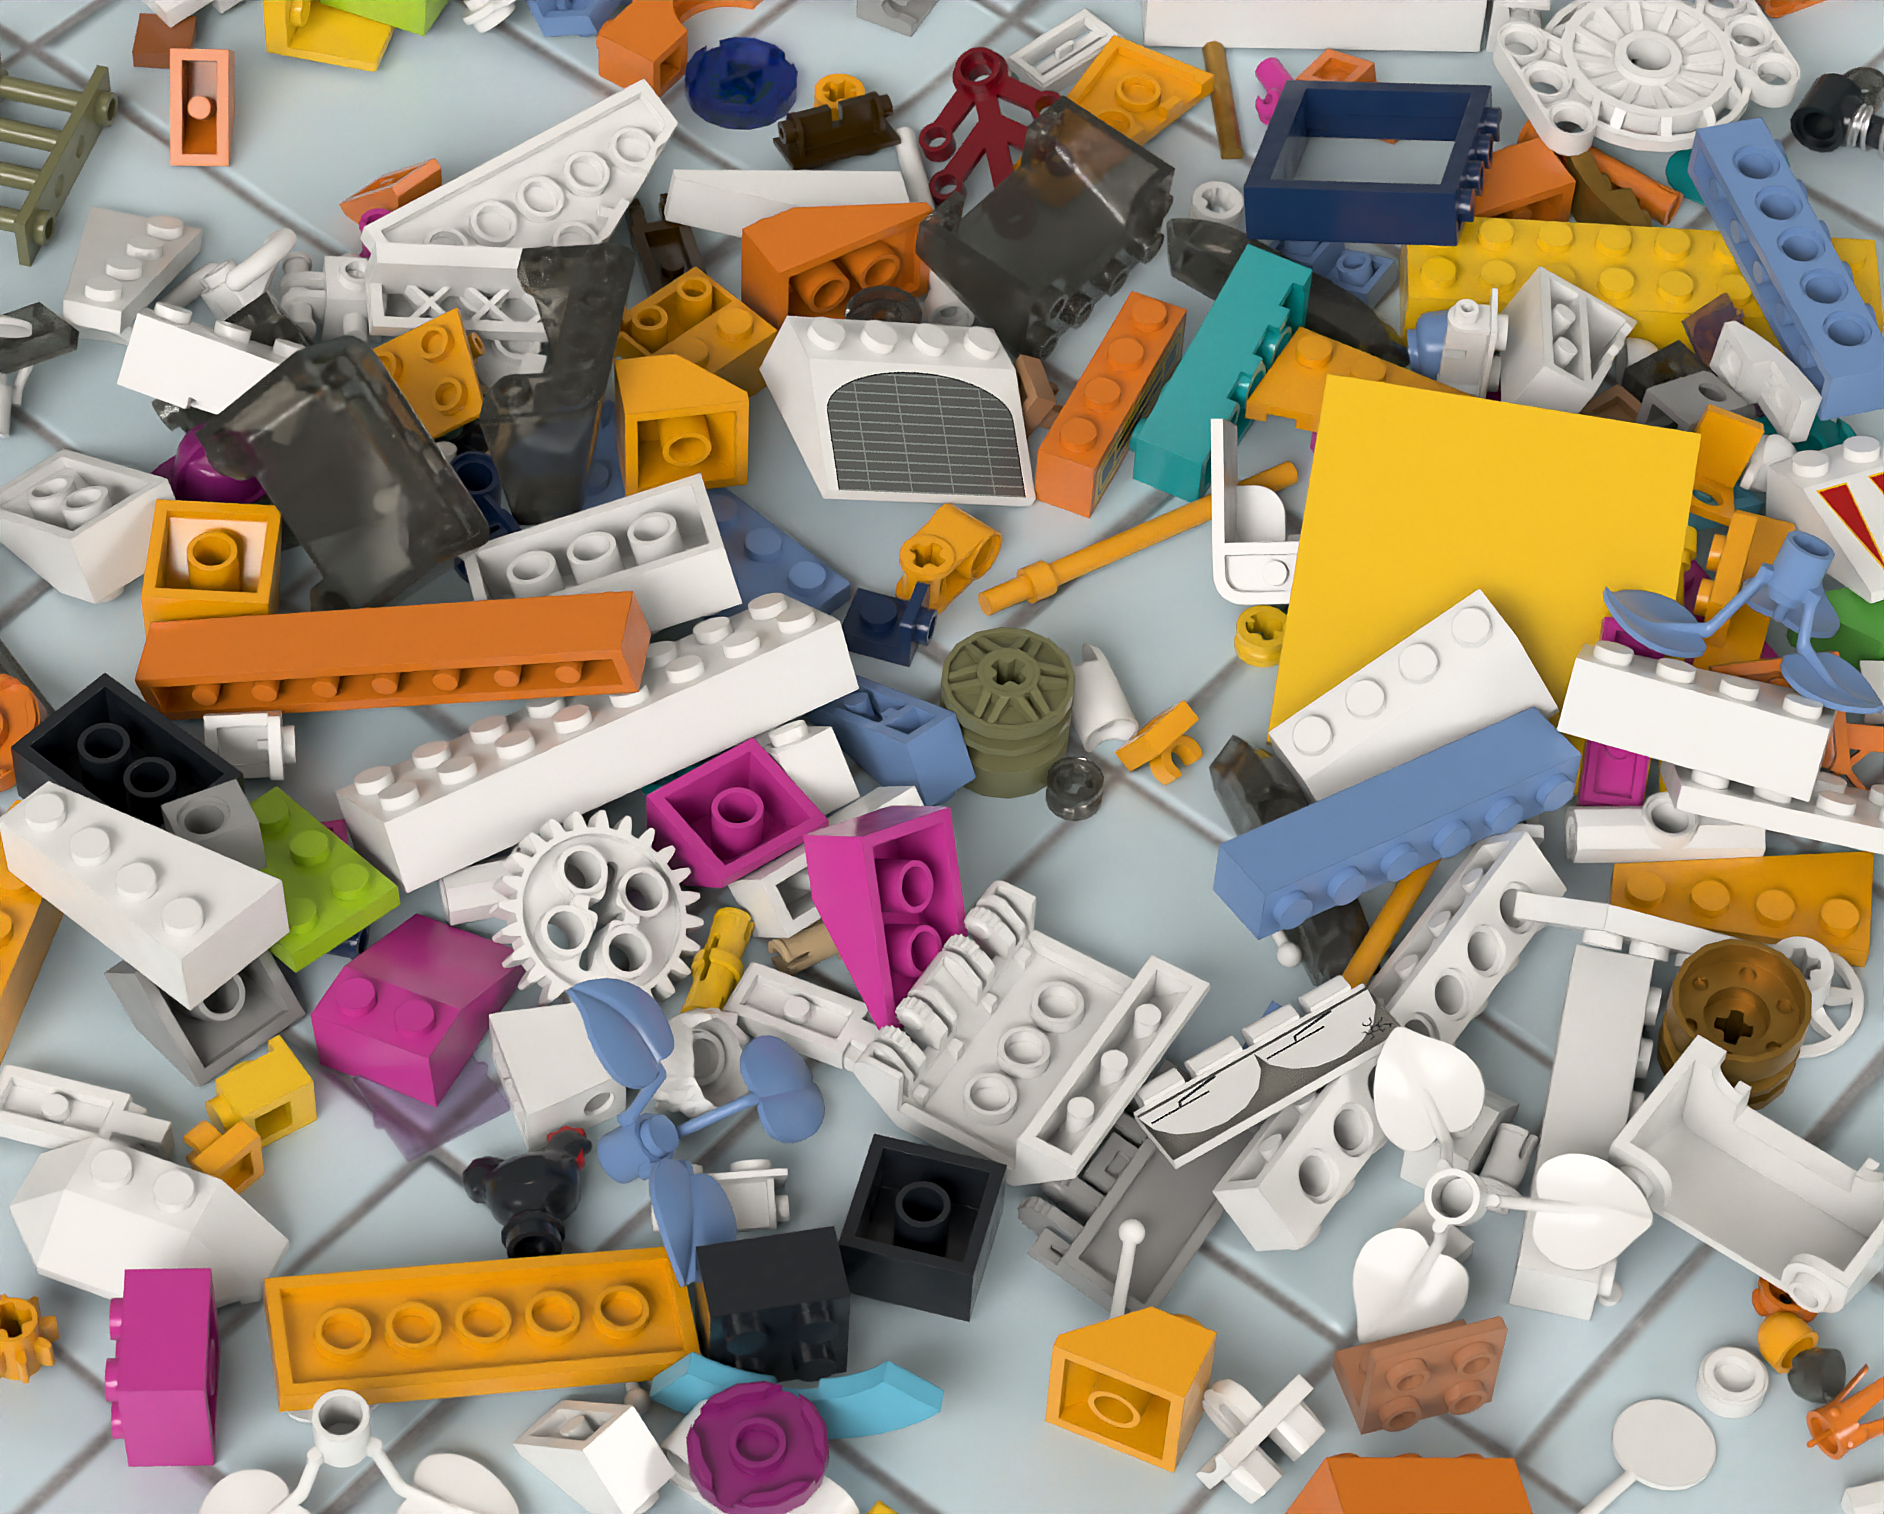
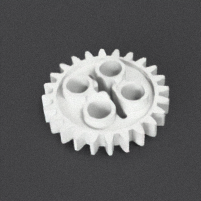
M599 810L593 815L588 825H586L580 812L574 811L564 819L563 827L553 818L540 828L541 837L531 832L519 843L523 853L514 851L504 860L503 865L512 875H503L494 883L493 889L508 899L494 905L489 910V915L507 921V926L497 932L492 939L495 943L512 944L514 952L502 962L504 968L522 965L526 970L517 986L520 990L527 989L535 983L543 988L539 997V1007L548 1005L556 998L563 1000L562 1004L574 1003L566 991L578 983L597 978H612L630 982L646 991L652 998L654 997L663 1002L676 992L671 981L680 982L690 974L691 970L681 959H690L700 951L701 946L685 935L693 933L703 926L704 920L686 914V908L701 898L700 893L681 891L679 883L686 879L691 871L689 867L671 870L667 865L676 850L673 845L659 852L651 848L655 835L653 828H649L636 838L631 835L632 821L630 816L626 815L611 829L609 828L605 810ZM564 864L573 865L582 872L586 881L585 889L577 888L569 882L564 872ZM607 864L613 866L615 873L612 884L606 890ZM626 886L634 887L644 896L646 902L645 911L638 910L630 904L625 894ZM602 899L597 914L594 911L589 910L593 905H595L598 901ZM597 921L605 925L598 932L592 935V932L595 930ZM548 924H553L563 929L569 940L568 950L561 949L552 943L547 933ZM588 945L587 971H584L580 968L579 962L582 951ZM609 946L618 947L627 955L630 963L629 972L620 970L612 963L609 956Z

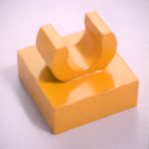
M1182 700L1155 716L1114 753L1129 772L1150 761V769L1154 777L1160 783L1167 785L1182 775L1178 767L1172 762L1171 752L1177 754L1186 766L1196 762L1203 756L1199 744L1193 738L1182 735L1199 718L1186 701Z
M202 1120L183 1136L184 1142L194 1149L186 1156V1161L191 1168L223 1180L238 1195L264 1175L260 1135L242 1120L223 1135L212 1124Z

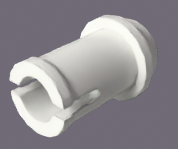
M1500 1123L1492 1148L1481 1175L1478 1177L1485 1183L1489 1194L1522 1197L1518 1192V1188L1533 1151L1538 1146L1539 1138L1534 1134H1529L1528 1138H1526L1529 1133L1526 1129L1512 1124ZM1487 1207L1488 1211L1497 1214L1508 1215L1510 1209Z

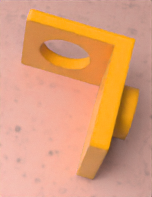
M1709 404L1693 433L1702 434L1693 490L1708 494L1716 500L1718 506L1706 504L1692 494L1690 513L1729 527L1733 512H1735L1733 488L1764 433V425Z

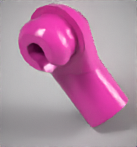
M1275 57L1263 60L1255 70L1256 78L1267 91V95L1263 100L1258 96L1255 102V108L1260 121L1265 125H1269L1286 81L1294 80Z

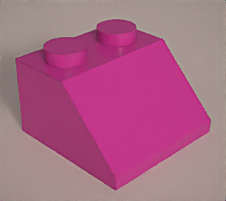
M753 737L646 795L647 830L649 828L655 830L651 848L659 852L668 846H674L676 850L667 865L671 870L689 867L691 873L681 882L684 886L723 888L804 843V834L829 826V820Z

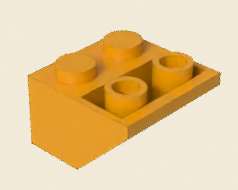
M696 266L607 324V333L621 359L676 353L745 390L748 398H751L767 387L759 369L778 334V330Z

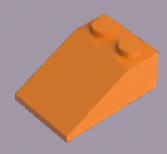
M928 203L793 207L769 218L760 219L754 224L742 228L741 302L779 332L787 316L866 320L926 295L929 292L933 209Z

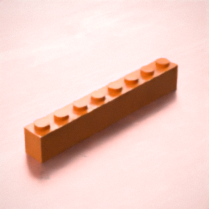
M608 591L589 594L548 595L529 598L488 599L468 602L427 603L407 606L365 607L346 610L305 611L301 613L151 622L134 681L146 703L170 720L203 719L204 714L282 710V714L634 693L639 692L651 632L634 591Z

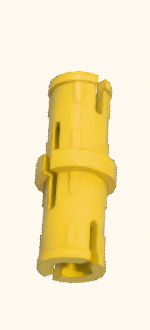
M724 907L715 912L707 942L704 948L695 954L690 970L693 982L680 1014L695 1008H718L721 1011L723 1010L731 992L735 990L743 977L745 970L742 957L755 927V923L750 922L751 916L745 911L735 907Z

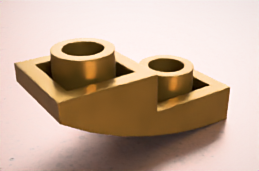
M1591 151L1568 156L1566 169L1576 181L1570 213L1577 223L1653 227L1648 211L1640 209L1631 188L1612 190L1608 175L1600 173Z

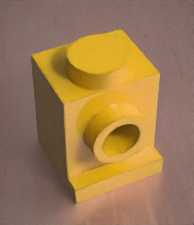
M280 1035L267 1040L269 1053L253 1061L240 1062L233 1066L225 1075L215 1079L217 1096L206 1101L205 1107L211 1123L222 1135L242 1120L260 1135L261 1148L317 1120L313 1080Z

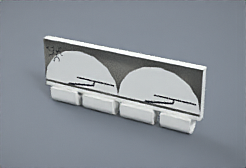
M1337 975L1298 998L1305 1016L1300 1018L1298 1012L1287 1003L1243 1028L1242 1035L1249 1046L1245 1050H1242V1046L1233 1036H1229L1184 1061L1185 1068L1191 1077L1190 1081L1185 1083L1181 1074L1175 1068H1172L1143 1084L1134 1096L1140 1109L1133 1112L1135 1120L1172 1166L1178 1169L1379 1055L1391 1031L1395 1027L1402 1026L1363 983L1351 989L1350 984L1341 975Z

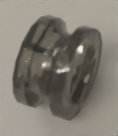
M1072 756L1055 762L1049 769L1047 776L1045 801L1048 808L1056 816L1071 821L1085 820L1095 815L1102 803L1104 776L1101 769L1094 762L1083 757ZM1072 784L1083 786L1078 789L1077 794L1067 792L1072 787Z

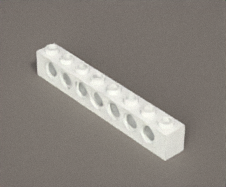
M1527 830L1489 836L1478 841L1368 985L1367 989L1402 1027L1456 1047V1039L1470 1020L1477 1017L1487 1007V997L1502 977L1518 965L1521 951L1533 935L1546 926L1513 917L1517 892L1562 897L1567 891V888ZM1380 1054L1269 1116L1213 1189V1194L1256 1251L1298 1250L1311 1243L1320 1233V1223L1334 1204L1347 1195L1354 1187L1356 1182L1355 1176L1371 1154L1377 1152L1388 1141V1137L1383 1133L1378 1123L1374 1107V1079Z

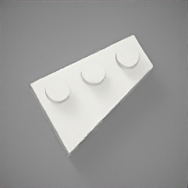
M1517 892L1513 912L1514 918L1583 933L1582 943L1621 950L1622 943L1630 944L1629 955L1661 962H1668L1669 953L1676 955L1674 966L1681 968L1685 959L1704 945L1726 939H1739L1610 904Z

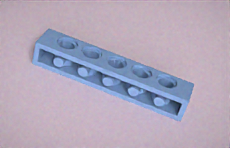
M1762 117L1696 129L1687 172L1786 357L1800 369L1822 396L1817 410L1820 420L1884 409V337L1877 327L1875 312L1869 303H1864L1854 285L1850 266L1845 261L1841 262L1831 243L1830 232L1826 223L1823 220H1818L1809 204L1804 183L1800 179L1795 178L1788 166L1782 143L1772 137Z

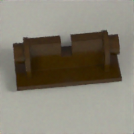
M872 91L864 95L838 101L839 120L832 121V112L827 104L788 113L786 120L778 122L779 137L773 138V144L792 170L818 169L829 162L856 155H871L882 148L901 144V138L885 119L893 116V106L888 94L879 96L876 91Z

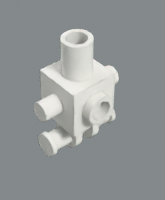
M303 252L287 254L282 259V270L286 275L281 278L279 283L280 295L282 297L281 313L289 321L286 325L287 337L294 342L310 341L316 335V324H320L321 340L344 341L347 345L353 347L362 346L366 342L381 343L382 336L369 335L365 269L369 258H362L355 253H345L341 256H324L322 272H312V260L309 255ZM382 293L384 316L410 317L415 312L402 294Z

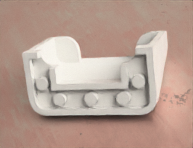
M1697 1035L1611 1143L1607 1162L1630 1177L1646 1197L1653 1212L1790 1294L1791 1298L1803 1309L1813 1313L1839 1312L1884 1267V1173L1878 1172L1880 1163L1868 1157L1861 1168L1856 1171L1748 1107L1747 1103L1751 1087L1739 1081L1733 1088L1725 1079L1720 1069V1065L1726 1058L1727 1051L1704 1037Z

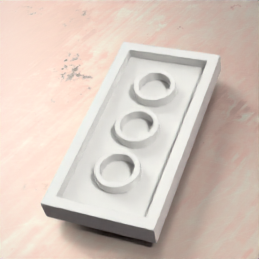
M1665 761L1661 763L1659 771L1675 810L1884 855V785L1875 784L1871 786L1870 791L1846 786L1847 782L1841 777L1820 771L1810 801L1807 802Z

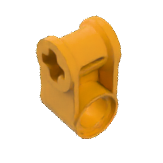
M951 503L944 504L932 515L929 522L901 546L899 564L902 571H904V575L896 584L895 598L909 601L918 581L930 584L929 608L936 609L937 615L942 613L973 581L980 579L991 568L1001 550L1002 534Z

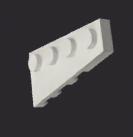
M90 206L63 299L62 322L121 334L136 318L137 313L147 307L201 251L203 229L185 226L182 220L172 216L158 215L147 218Z

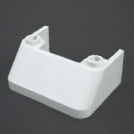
M1211 419L1212 565L1215 587L1222 597L1239 605H1289L1300 534H1287L1286 508L1278 494L1263 486H1238L1237 425L1225 419Z

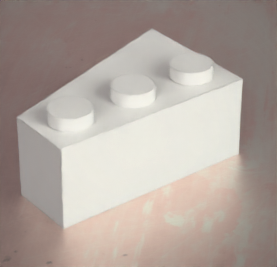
M1539 266L1500 313L1508 314L1505 351L1499 350L1501 357V401L1578 414L1596 393L1612 365V360L1622 349L1626 336L1632 331L1637 320Z

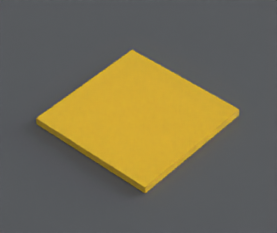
M1327 373L1268 732L1478 589L1483 592L1517 636L1558 706L1559 712L1548 719L1557 729L1577 655L1584 644L1595 646L1596 642L1599 641L1602 619L1605 616L1613 618L1603 598L1605 587L1607 586L1612 592L1621 590L1653 592L1676 601L1702 434ZM1560 732L1581 753L1573 796H1577L1585 739ZM1267 733L1266 745L1272 746L1269 734ZM1651 757L1649 758V765H1648V772H1647V779H1646V786H1645V793H1644L1643 805H1644V802H1645V795H1646V789H1647V782H1648V776H1649V770H1650Z

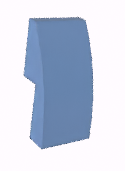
M1273 240L1265 249L1267 252L1312 269L1310 291L1339 304L1369 313L1399 278L1394 259L1345 249V245L1342 242Z

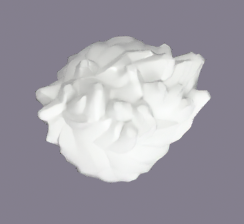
M695 1008L675 1015L668 1021L674 1037V1049L669 1057L660 1061L666 1070L667 1076L651 1098L656 1100L654 1108L657 1114L667 1110L671 1113L680 1111L688 1118H696L749 1093V1089L740 1071V1056L750 1037L736 1025L738 1013L724 1012L718 1008Z

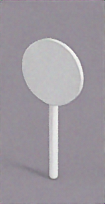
M1644 1400L1626 1408L1617 1418L1611 1437L1614 1455L1625 1472L1578 1514H1599L1636 1480L1661 1490H1683L1700 1483L1710 1473L1716 1458L1715 1438L1707 1423L1686 1406L1668 1400Z

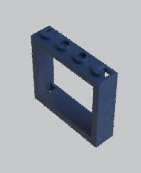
M1287 80L1243 186L1247 239L1458 246L1465 222L1474 221L1475 196H1482L1484 169H1491L1493 142L1500 141L1502 111L1500 107H1492V86ZM1310 137L1455 141L1441 184L1294 180Z

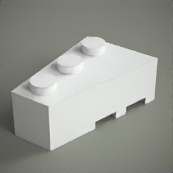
M156 302L154 310L145 307L137 313L117 381L118 385L184 409H190L191 406L220 415V422L236 428H241L242 423L272 431L274 432L272 441L289 447L300 435L322 362L309 358L311 349L282 339H275L273 347L249 340L252 333L251 330L225 321L216 320L214 329L190 321L191 311L168 303Z

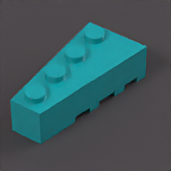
M1247 244L1175 372L1162 388L1158 401L1148 419L1141 418L1132 433L1129 450L1135 453L1133 479L1188 502L1204 497L1212 485L1211 419H1225L1237 425L1238 447L1255 422L1253 419L1245 418L1247 400L1299 326L1305 328L1312 269Z

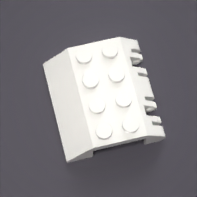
M996 880L990 884L977 901L976 907L971 909L963 921L966 924L964 927L973 936V941L968 936L964 937L962 934L959 936L955 934L949 938L942 949L943 951L936 955L910 989L908 997L904 998L896 1008V1018L904 1026L905 1031L903 1032L899 1027L895 1028L893 1025L882 1027L874 1037L873 1042L866 1047L854 1063L853 1072L897 1127L939 1149L1007 1165L1006 1183L1011 1186L1076 1179L1207 995L1210 983L1154 955L1149 957L1133 979L1035 930L1034 921L1037 897L1007 882Z

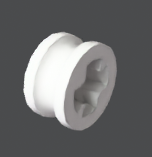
M1220 181L1203 183L1195 189L1192 195L1189 219L1196 230L1209 236H1224L1231 234L1238 228L1241 222L1240 214L1244 206L1243 196L1238 189ZM1214 206L1222 207L1219 208V213L1213 212Z

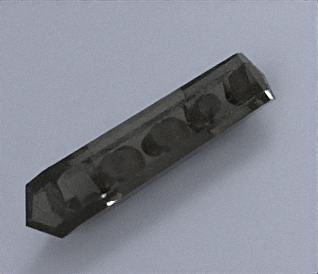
M1172 218L1166 222L1167 258L1171 276L1214 301L1247 244L1297 263L1279 250L1273 249L1259 240L1247 239L1246 233L1224 224L1191 218ZM1312 272L1305 329L1405 368L1410 364L1409 354L1403 341L1383 316L1352 293L1334 284L1330 279Z
M1232 735L1209 766L1214 792L1237 836L1309 805L1296 779L1276 755L1238 736ZM1356 898L1346 905H1336L1309 917L1299 926L1285 930L1290 941L1301 948V963L1312 985L1318 987L1337 975L1342 976L1370 928L1360 902ZM1380 964L1374 972L1373 976L1381 970Z

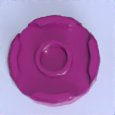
M767 1381L738 1383L712 1395L700 1408L701 1414L695 1419L693 1427L691 1423L686 1437L689 1476L701 1496L726 1514H786L804 1505L822 1485L829 1464L827 1427L813 1402L800 1393L798 1398L791 1392L783 1391L782 1385Z

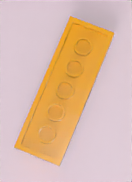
M665 1246L264 1278L263 1301L279 1412L311 1410L321 1396L338 1389L356 1392L369 1405L653 1380V1377L691 1352L701 1355L687 1286L679 1287Z

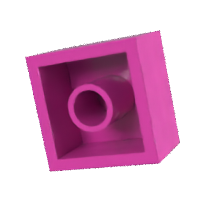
M211 1268L125 1269L123 1297H111L109 1308L110 1339L116 1340L115 1358H107L105 1365V1396L107 1402H112V1438L124 1439L129 1467L214 1465L221 1341Z

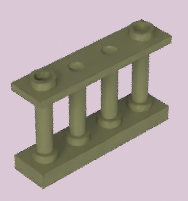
M0 55V103L4 99L71 113L62 131L0 117V141L51 152L42 170L0 161V185L29 191L20 210L0 206V230L15 233L19 265L31 267L41 246L50 244L55 232L56 218L104 126L110 127L115 119L118 98L116 93L111 92L108 67L97 65L84 91L81 92L11 77L6 69H2Z

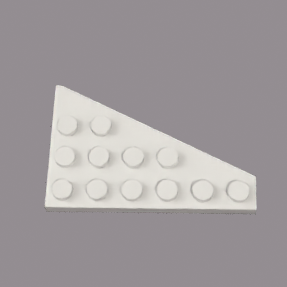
M642 79L366 225L363 228L360 240L370 253H372L375 242L603 252L671 139L678 121L646 80ZM402 294L416 312L419 307ZM447 296L439 304L446 312L457 307L460 309L462 319L469 320L479 311L464 297ZM507 298L497 307L512 321L528 322L537 314L522 299ZM565 301L556 310L564 316L572 301ZM482 340L485 354L478 357V364L475 365L479 383L496 391L510 406L512 403L511 395L522 358L526 356V353L541 355L548 342Z

